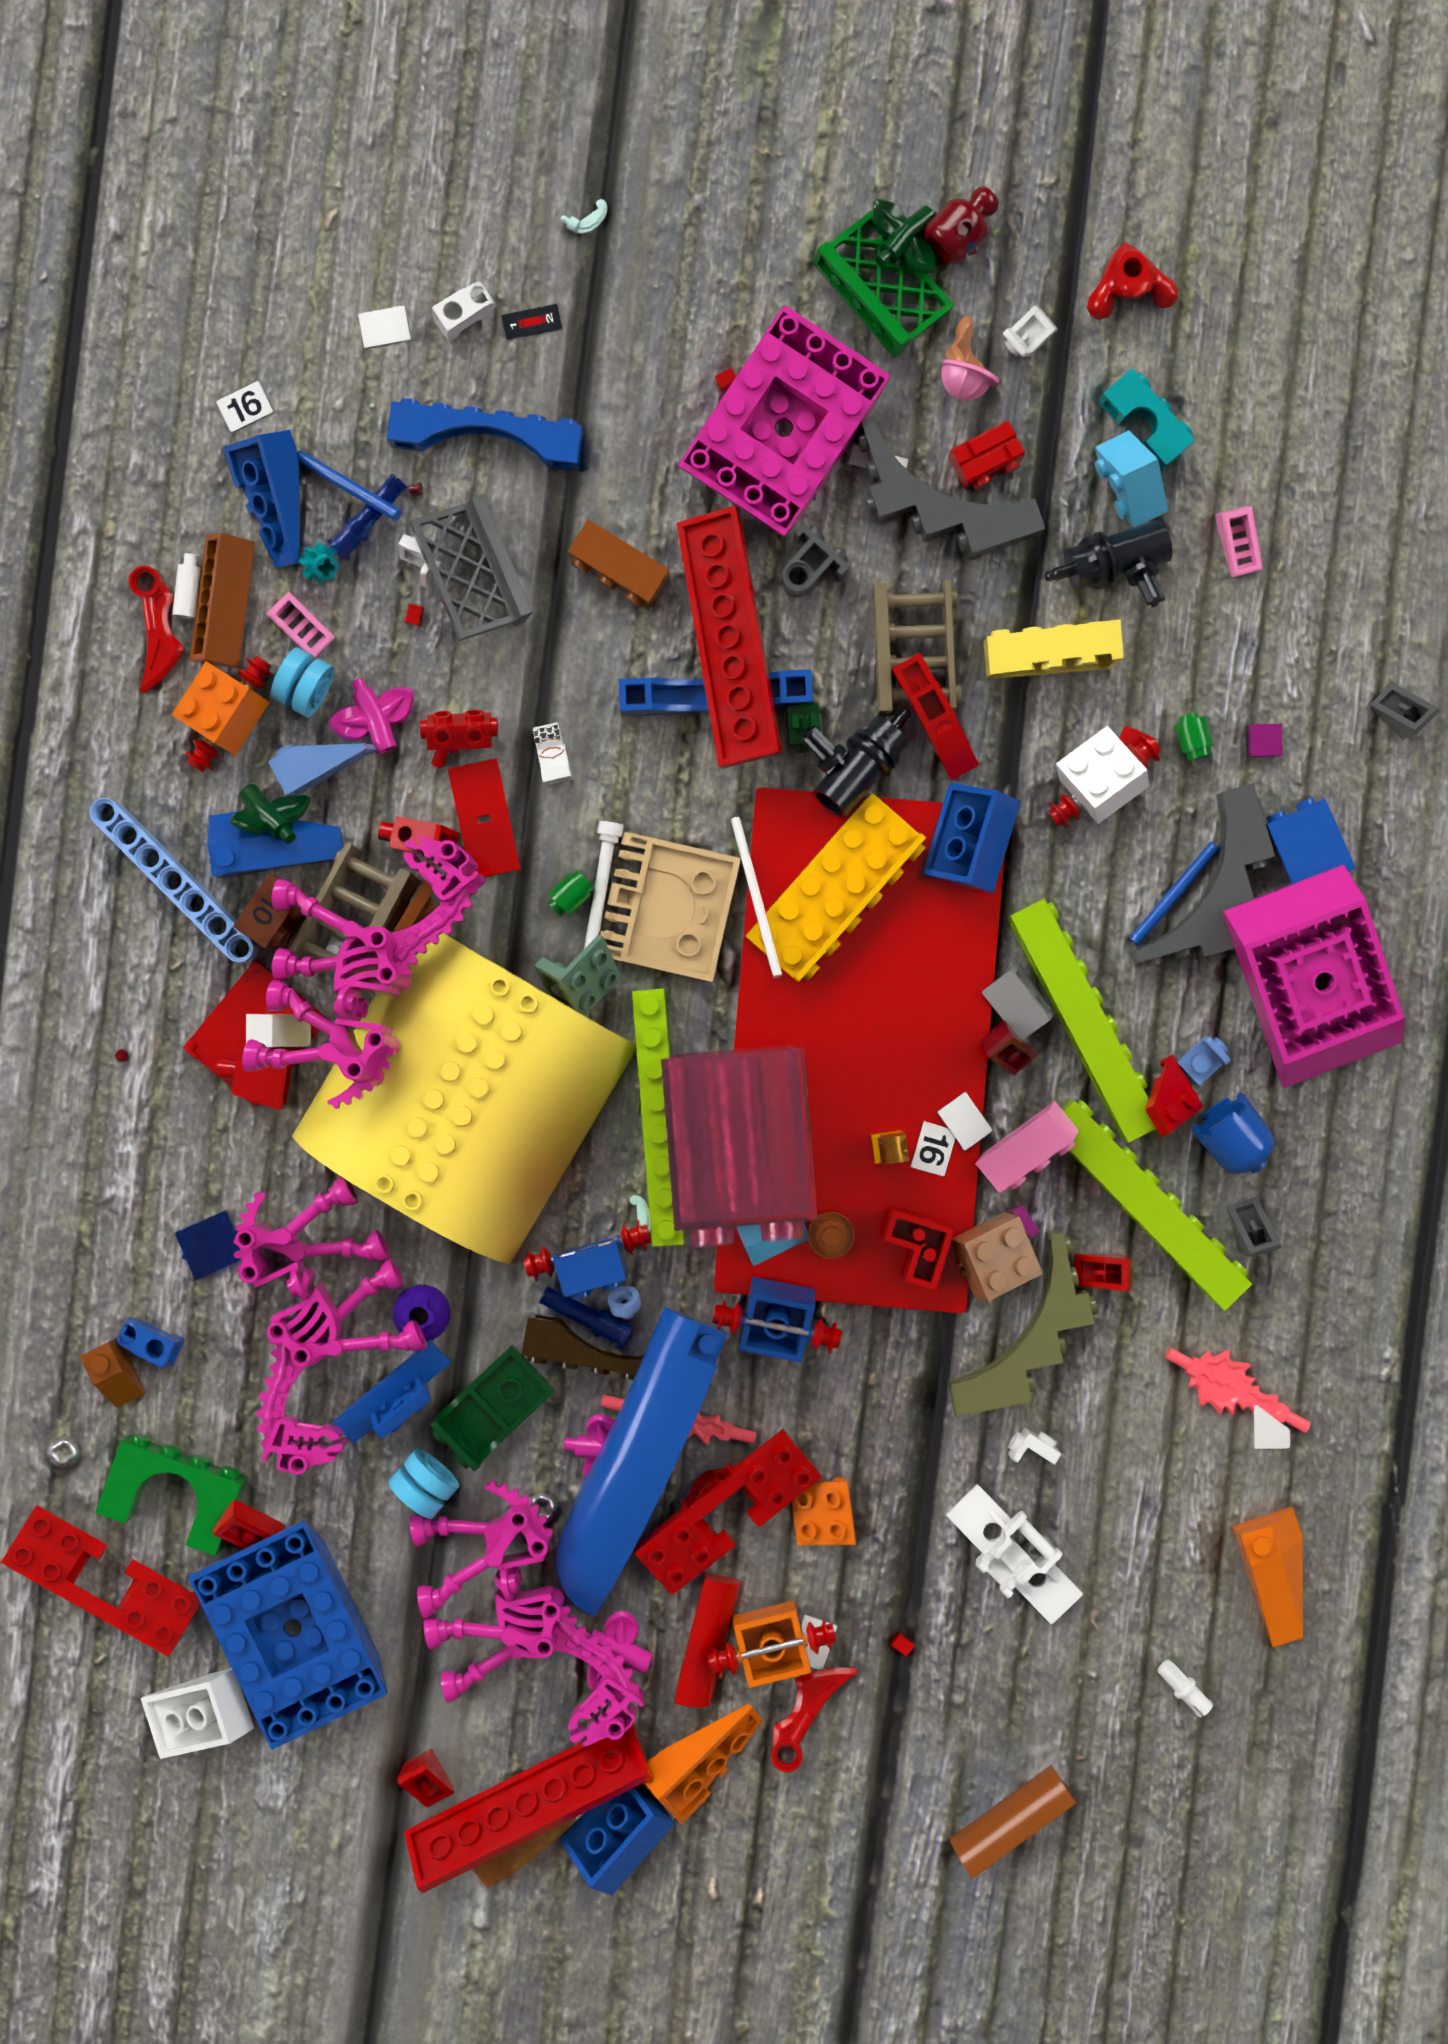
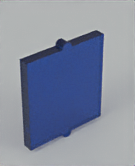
M227 1210L175 1232L183 1251L182 1259L187 1260L195 1280L241 1261V1258L234 1257V1253L240 1250L233 1242L239 1231H235Z

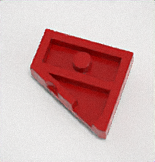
M1173 1054L1161 1060L1160 1065L1163 1067L1161 1077L1154 1080L1152 1095L1148 1098L1145 1107L1146 1113L1161 1137L1173 1132L1203 1108L1197 1093L1193 1090Z

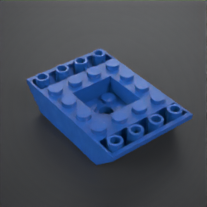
M305 1520L188 1576L271 1750L387 1695L388 1691L380 1656L325 1541ZM289 1619L298 1620L302 1626L301 1633H289L286 1629V1621Z

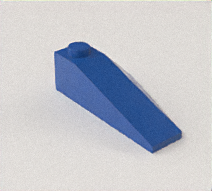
M285 430L261 434L223 447L232 480L236 488L243 489L249 501L245 506L250 515H256L261 525L259 534L275 567L280 568L299 563V460L291 431Z
M236 812L212 815L209 820L207 846L212 876L221 879L333 861L337 852L344 847L341 827L298 820L292 824V832L296 835V838L292 843L286 844L283 840H276L266 830L260 835H254L230 825V817Z

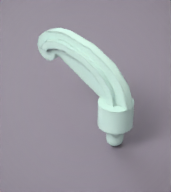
M599 199L596 203L598 209L581 221L573 216L571 218L562 216L561 221L567 224L566 228L575 233H590L604 220L607 214V204L604 200Z
M631 1196L630 1203L633 1205L637 1204V1220L640 1221L641 1226L647 1224L650 1231V1216L647 1203L640 1196Z

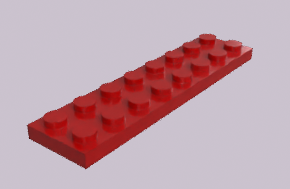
M734 505L677 522L718 767L725 769L783 754L740 509Z
M635 1723L617 1740L605 1738L588 1746H583L582 1741L405 1830L404 1835L417 1889L423 1894L652 1779L653 1777Z

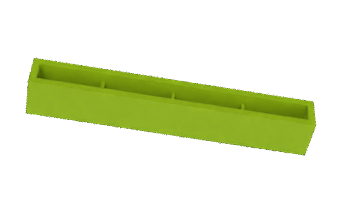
M1044 898L1006 917L1122 1141L1130 1143L1155 1130V1126L1145 1111L1148 1096L1144 1089L1148 1088L1143 1075L1139 1071L1135 1073L1129 1061L1133 1060L1132 1054L1125 1043L1120 1044L1115 1035L1118 1032V1027L1111 1015L1105 1016L1100 1006L1104 1003L1103 998L1095 986L1093 988L1090 987L1086 976L1089 975L1088 969L1081 958L1076 960L1071 950L1074 947L1072 938L1066 930L1061 931L1056 921L1060 917L1053 903L1049 902L1047 904Z
M664 988L632 991L652 1247L682 1245L685 1242L666 994Z
M1069 1099L1061 1109L1077 1127L1079 1132L1073 1140L1075 1143L1074 1147L1068 1153L1217 1307L1226 1311L1252 1285L1246 1278L1249 1272L1237 1260L1231 1263L1224 1255L1227 1251L1226 1248L1216 1238L1213 1237L1209 1240L1201 1232L1205 1228L1203 1224L1192 1214L1187 1217L1179 1209L1183 1204L1170 1191L1165 1194L1157 1186L1160 1180L1149 1169H1146L1144 1172L1135 1163L1138 1157L1127 1146L1121 1149L1113 1141L1116 1137L1115 1133L1106 1124L1102 1123L1099 1126L1091 1118L1094 1112L1082 1100L1077 1103L1075 1100Z

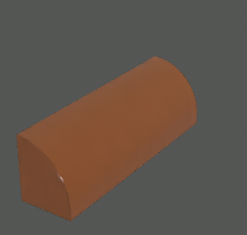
M222 532L206 535L190 661L202 664L207 661L214 666L239 667L255 548L254 541Z
M1051 1764L950 1838V1842L961 1863L973 1879L1067 1811L1076 1802L1071 1790Z

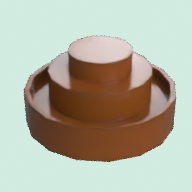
M827 1211L821 1213L811 1221L808 1227L810 1246L816 1254L823 1258L836 1259L842 1257L851 1249L854 1243L855 1232L852 1223L846 1216L838 1212Z

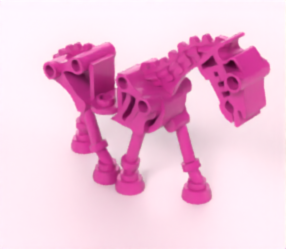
M418 835L417 839L422 842L421 845L410 839L405 841L404 846L414 853L421 854L444 870L447 875L445 877L435 867L425 861L420 862V858L410 852L403 853L407 864L432 886L435 895L441 902L422 921L396 932H390L378 926L364 928L354 921H348L320 906V902L316 898H308L292 882L279 878L275 882L272 891V905L275 910L283 911L291 909L292 906H299L301 914L307 918L313 916L344 933L347 939L343 942L338 956L316 960L313 957H303L301 960L293 952L285 948H278L272 961L274 980L270 982L267 989L266 1006L269 1011H280L286 1007L291 1008L294 1011L293 1017L297 1021H305L330 1035V1040L328 1043H324L317 1048L286 1052L285 1049H274L272 1052L270 1048H266L265 1044L250 1039L243 1051L242 1065L246 1072L259 1071L262 1068H268L270 1065H273L274 1069H285L286 1065L319 1060L335 1063L339 1066L344 1077L355 1081L344 1092L328 1100L327 1104L333 1105L335 1109H339L342 1102L347 1105L352 1104L353 1097L362 1099L363 1090L366 1089L371 1092L375 1086H379L384 1080L383 1068L390 1069L391 1065L387 1060L399 1051L400 1042L396 1037L392 1036V1028L381 1024L360 1022L361 1018L366 1017L369 1008L368 1000L364 999L361 991L399 996V991H406L410 987L412 970L408 967L410 964H418L417 953L426 954V945L429 942L437 945L440 941L438 936L442 933L447 935L453 933L451 926L455 922H463L465 920L462 914L464 909L473 907V903L469 900L470 895L476 894L478 888L486 882L487 879L475 871L478 869V863L475 859L450 840L440 842ZM335 969L333 992L338 995L337 1000L333 1003L334 1013L338 1016L335 1023L314 1012L313 1007L308 1002H302L295 993V990L289 988L286 983L280 980L297 976L299 973H302L304 977H313L316 972ZM352 1029L369 1031L365 1036L363 1050L358 1045Z
M341 1176L334 1181V1186L328 1189V1193H319L314 1196L315 1201L286 1227L273 1230L266 1223L255 1224L260 1205L266 1197V1192L261 1194L255 1192L253 1194L255 1201L253 1203H246V1207L249 1209L248 1212L240 1214V1218L244 1222L243 1224L236 1225V1230L239 1232L233 1240L234 1244L240 1248L239 1251L234 1253V1257L241 1258L242 1264L237 1267V1271L243 1282H253L256 1288L290 1272V1279L286 1280L287 1287L294 1298L299 1296L303 1300L270 1317L272 1324L268 1326L267 1336L270 1339L269 1343L276 1345V1349L270 1353L271 1356L277 1359L275 1363L269 1366V1369L274 1372L273 1377H267L264 1381L269 1386L268 1390L259 1394V1399L264 1402L263 1408L256 1411V1415L262 1418V1424L257 1427V1431L265 1435V1439L261 1441L264 1449L262 1462L265 1463L272 1457L274 1452L279 1457L276 1465L277 1469L295 1475L302 1474L308 1468L315 1465L334 1461L348 1442L347 1438L339 1439L344 1432L334 1425L326 1424L320 1426L302 1423L300 1419L294 1416L285 1415L287 1398L291 1388L306 1366L317 1364L327 1355L337 1356L341 1352L380 1349L381 1352H389L390 1348L402 1349L406 1352L412 1349L413 1352L428 1348L425 1336L416 1320H412L405 1325L403 1332L399 1333L398 1336L390 1335V1332H381L380 1336L349 1339L340 1337L342 1320L365 1298L376 1295L380 1287L383 1290L388 1287L392 1290L402 1288L405 1285L401 1272L395 1261L391 1258L389 1247L379 1230L373 1231L366 1238L367 1241L362 1244L355 1243L353 1238L346 1237L344 1241L306 1244L299 1241L296 1234L321 1212L325 1214L332 1210L331 1205L339 1206L343 1204L344 1206H350L358 1203V1197L352 1183ZM263 1247L286 1255L294 1263L266 1275L269 1265L264 1257ZM342 1254V1257L351 1258L354 1255L369 1261L373 1259L377 1261L386 1260L380 1266V1270L375 1272L374 1277H365L361 1280V1286L336 1308L321 1281L315 1288V1273L311 1267L305 1268L303 1258ZM318 1302L319 1306L313 1317L299 1330L297 1324L312 1312ZM302 1309V1310L300 1311V1313H299L295 1318H293V1317H291V1316H288V1315H290V1314H292V1313H294V1312H296V1311ZM321 1320L318 1329L311 1337L304 1335ZM322 1436H326L333 1442L326 1443L324 1440L319 1439Z
M491 1480L490 1484H485L484 1488L504 1498L511 1505L502 1517L492 1519L489 1523L449 1520L448 1516H439V1520L435 1521L429 1518L426 1519L421 1515L410 1516V1533L415 1547L427 1543L429 1538L435 1537V1533H439L440 1536H449V1532L484 1535L486 1541L485 1556L455 1574L449 1573L443 1579L444 1584L441 1588L434 1589L432 1586H418V1605L421 1616L424 1618V1634L428 1649L432 1650L443 1645V1641L449 1640L452 1635H454V1639H463L464 1635L501 1639L507 1645V1647L479 1664L476 1661L468 1666V1672L465 1674H457L456 1671L450 1670L442 1671L441 1685L446 1703L460 1698V1694L466 1693L467 1689L474 1682L480 1683L486 1678L488 1672L511 1658H547L555 1650L584 1660L602 1675L597 1689L582 1704L578 1705L571 1714L568 1724V1730H571L570 1741L576 1743L584 1737L583 1746H588L605 1738H610L611 1740L621 1738L624 1732L632 1726L636 1718L637 1707L631 1702H636L639 1706H643L645 1696L638 1683L631 1682L630 1677L633 1675V1669H625L622 1665L625 1657L623 1655L615 1656L611 1652L612 1644L610 1643L603 1646L598 1643V1635L586 1636L585 1626L579 1628L575 1626L577 1617H568L571 1607L569 1605L563 1606L565 1596L560 1589L554 1588V1585L519 1592L518 1585L522 1584L519 1566L544 1561L552 1540L553 1529L543 1525L547 1521V1516L542 1515L539 1517L537 1514L539 1505H534L533 1500L528 1495L520 1497L518 1495V1488L510 1491L508 1490L507 1483H503L500 1487L496 1485L495 1480ZM521 1532L527 1540L528 1551L505 1556V1550L515 1535ZM489 1567H496L498 1569L495 1575V1586L498 1587L495 1593L498 1626L464 1622V1618H455L454 1622L447 1623V1620L440 1621L439 1618L429 1617L437 1613V1609L443 1608V1605L453 1593L457 1594L463 1588V1583ZM585 1718L587 1720L590 1719V1721L588 1722L583 1721L579 1723L580 1719Z

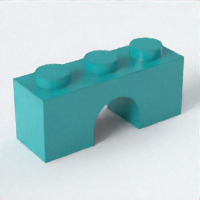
M1131 368L1102 394L1098 403L1118 426L1132 416L1143 417L1149 422L1152 434L1143 445L1158 458L1160 471L1162 472L1195 441L1192 437L1193 432L1184 421H1178L1171 413L1172 408L1163 397L1158 398L1150 389L1151 384L1142 373L1137 374Z

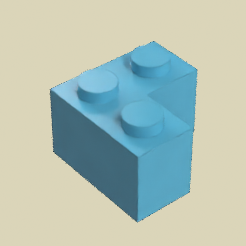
M1130 431L1095 447L1098 459L1095 461L1096 471L1101 479L1106 478L1109 481L1112 490L1116 493L1117 501L1114 502V506L1121 519L1125 518L1135 528L1169 511L1158 458Z

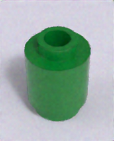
M1198 712L1180 716V723L1174 725L1181 752L1186 754L1187 761L1213 754L1211 750L1213 741L1206 716L1199 717Z
M576 870L572 875L568 873L548 893L552 898L548 904L560 916L565 912L571 916L591 896L589 893L595 887Z

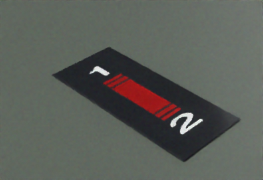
M557 304L502 315L507 340L562 329Z

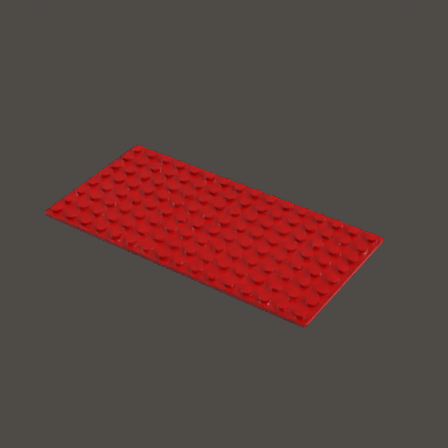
M760 787L756 790L750 857L765 912L772 907L869 796H863L845 818H840L822 806L812 791ZM878 797L916 832L922 833L926 837L921 843L926 848L914 862L908 858L900 868L904 873L892 886L887 882L880 889L879 892L883 897L871 910L865 906L858 914L862 920L850 934L846 930L842 932L837 938L841 944L828 958L823 954L816 964L820 968L808 982L804 978L796 982L782 968V976L773 978L767 955L746 937L758 922L749 886L747 888L714 1289L718 1293L748 1295L752 1276L813 1288L815 1289V1301L963 1313L967 1308L969 1284L966 1276L961 1275L958 1270L957 1264L960 1262L952 1243H950L937 1289L934 1291L904 1281L902 1275L910 1249L882 1240L881 1235L890 1207L951 1225L955 1229L952 1238L972 1229L974 1226L978 1166L975 1163L980 1156L981 1140L967 1150H964L955 1138L945 1176L913 1168L911 1164L923 1122L948 1128L938 1114V1111L964 1092L968 1094L983 1116L988 1056L985 1053L981 1040L990 1032L992 1005L982 992L994 982L1005 855L993 893L969 889L923 875L922 872L943 803ZM800 1052H802L804 1058L809 1104V1147L812 1185L810 1183L807 1158ZM902 1130L906 1134L909 1161L891 1164L874 1163L871 1134ZM794 1201L807 1231L811 1221L817 1215L833 1211L847 1217L852 1223L855 1236L851 1249L844 1256L836 1259L819 1256L811 1248L809 1240H806L753 1266L735 1225Z

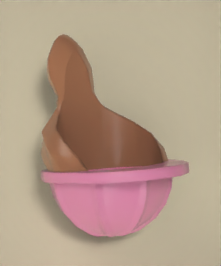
M965 315L958 323L956 340L946 351V360H943L941 372L942 382L947 392L952 397L962 401L977 399L989 387L998 386L1000 382L999 378L989 372L971 351L973 320L970 315Z

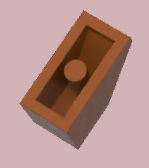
M117 1338L79 1357L93 1385L118 1408L146 1394V1391L125 1348L116 1342Z

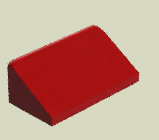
M233 1500L214 1527L213 1535L245 1549L284 1530L282 1522L238 1500Z

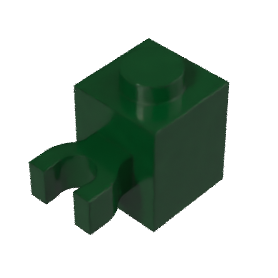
M819 703L787 706L786 719L789 748H796L797 753L812 752L802 742V739L804 738L803 735L810 731L812 727H816L821 732Z

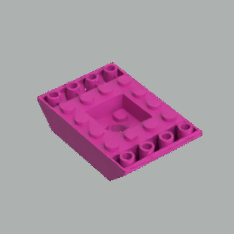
M784 305L679 462L678 467L785 537L802 518L813 501L814 496L819 492L859 432L861 422L867 420L891 375ZM782 421L788 422L792 426L793 431L789 436L781 437L775 432L776 424Z
M1344 865L1329 869L1222 911L1283 1088L1403 1042L1405 1017L1366 899ZM1326 972L1330 977L1329 985L1325 989L1318 990L1315 980L1319 974Z

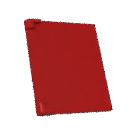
M254 959L231 990L186 1042L183 1049L216 1074L219 1059L236 1061L238 1050L244 1049L246 1045V1014H293L294 1011L288 1007L280 1011H269L267 1009V989L270 982L274 980L272 972L262 962ZM295 991L302 1002H308ZM310 1004L314 1012L329 1020L328 1017ZM311 1025V1041H312L313 1038L317 1035V1033L320 1031L319 1029H317L316 1027H314V1026H312V1025ZM266 1047V1048H294L295 1051H297V1050H303V1049H305L306 1047ZM221 1078L232 1087L233 1080ZM248 1100L255 1107H258L259 1103Z

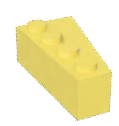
M1120 619L1080 625L1063 624L1048 629L1029 627L1023 629V632L1010 633V630L1006 629L992 631L991 636H987L983 642L986 680L1113 669L1124 658Z

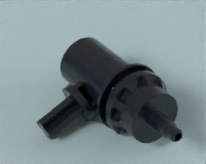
M1160 520L1110 536L1105 535L1101 531L1095 532L1093 536L1090 535L1082 538L1077 546L1065 549L1064 565L1047 571L1045 579L1050 582L1068 577L1075 590L1085 587L1100 589L1106 586H1114L1118 577L1126 575L1129 585L1138 586L1146 605H1151L1152 608L1156 607L1159 602L1165 600V596L1155 578L1159 572L1157 565L1171 561L1173 556L1169 532L1165 524Z
M902 709L891 722L882 717H875L868 726L857 729L854 735L846 740L847 751L841 744L833 746L816 727H812L810 731L803 735L802 742L820 759L818 767L826 774L813 790L815 798L832 814L845 818L879 777H889L891 775L892 769L899 763V753L907 745V739L900 729L911 716L909 710Z

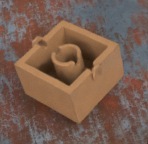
M1003 1212L951 1240L960 1262L957 1264L958 1270L961 1275L966 1276L973 1296L989 1302L1043 1274L1018 1215Z

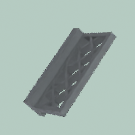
M484 495L473 497L468 503L410 521V527L458 641L510 624L515 626L526 622L532 614V609ZM464 513L469 524L466 533L449 526L453 516ZM447 519L445 523L440 520ZM431 524L442 529L437 543L424 536L421 526ZM445 532L463 540L458 553L440 545ZM466 542L479 548L481 557L478 563L461 555ZM437 551L455 559L449 572L437 567L434 560ZM458 561L475 569L470 582L453 574ZM479 571L491 577L494 583L491 592L474 585ZM449 581L467 588L462 602L449 596L446 589ZM470 591L488 598L483 611L465 604ZM491 600L504 607L507 617L496 619L486 614ZM462 610L479 618L476 627L464 631L459 620ZM483 620L489 622V623H486V624L481 625L482 622H483Z

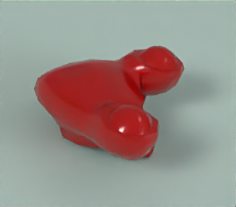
M1123 243L1112 255L1098 286L1089 296L1087 310L1090 316L1097 320L1109 318L1114 309L1115 296H1119L1122 299L1139 298L1147 292H1151L1153 302L1158 307L1170 308L1178 301L1179 290L1175 282L1163 274L1139 249L1133 245Z

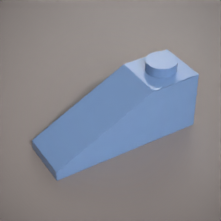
M365 743L293 746V744H289L277 750V757L268 762L285 795L295 796L302 794L376 751L374 744Z

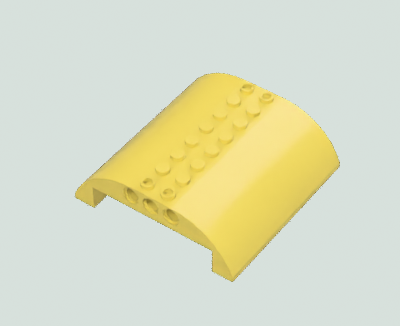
M442 933L438 936L440 941L437 945L431 942L426 945V954L417 953L418 964L409 965L408 968L412 970L410 987L406 991H399V996L376 993L369 1004L366 1017L360 1020V1022L381 1024L392 1028V1036L396 1037L400 1042L399 1051L387 1060L391 1065L390 1069L383 1068V1082L379 1086H375L371 1092L366 1089L363 1090L362 1099L353 1097L352 1104L347 1105L342 1102L340 1103V1108L335 1109L333 1105L327 1104L328 1100L344 1092L355 1081L344 1077L339 1066L334 1064L292 1137L307 1153L333 1172L418 1223L478 1254L499 1262L511 1264L637 1050L636 1044L616 1032L606 1029L447 934ZM355 1029L353 1032L355 1033L356 1041L363 1050L365 1036L369 1031Z

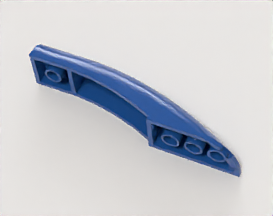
M665 1306L620 1411L591 1469L583 1479L557 1544L556 1570L564 1592L578 1608L594 1617L622 1572L668 1482L718 1367L715 1363L727 1336L723 1329L717 1330V1327Z

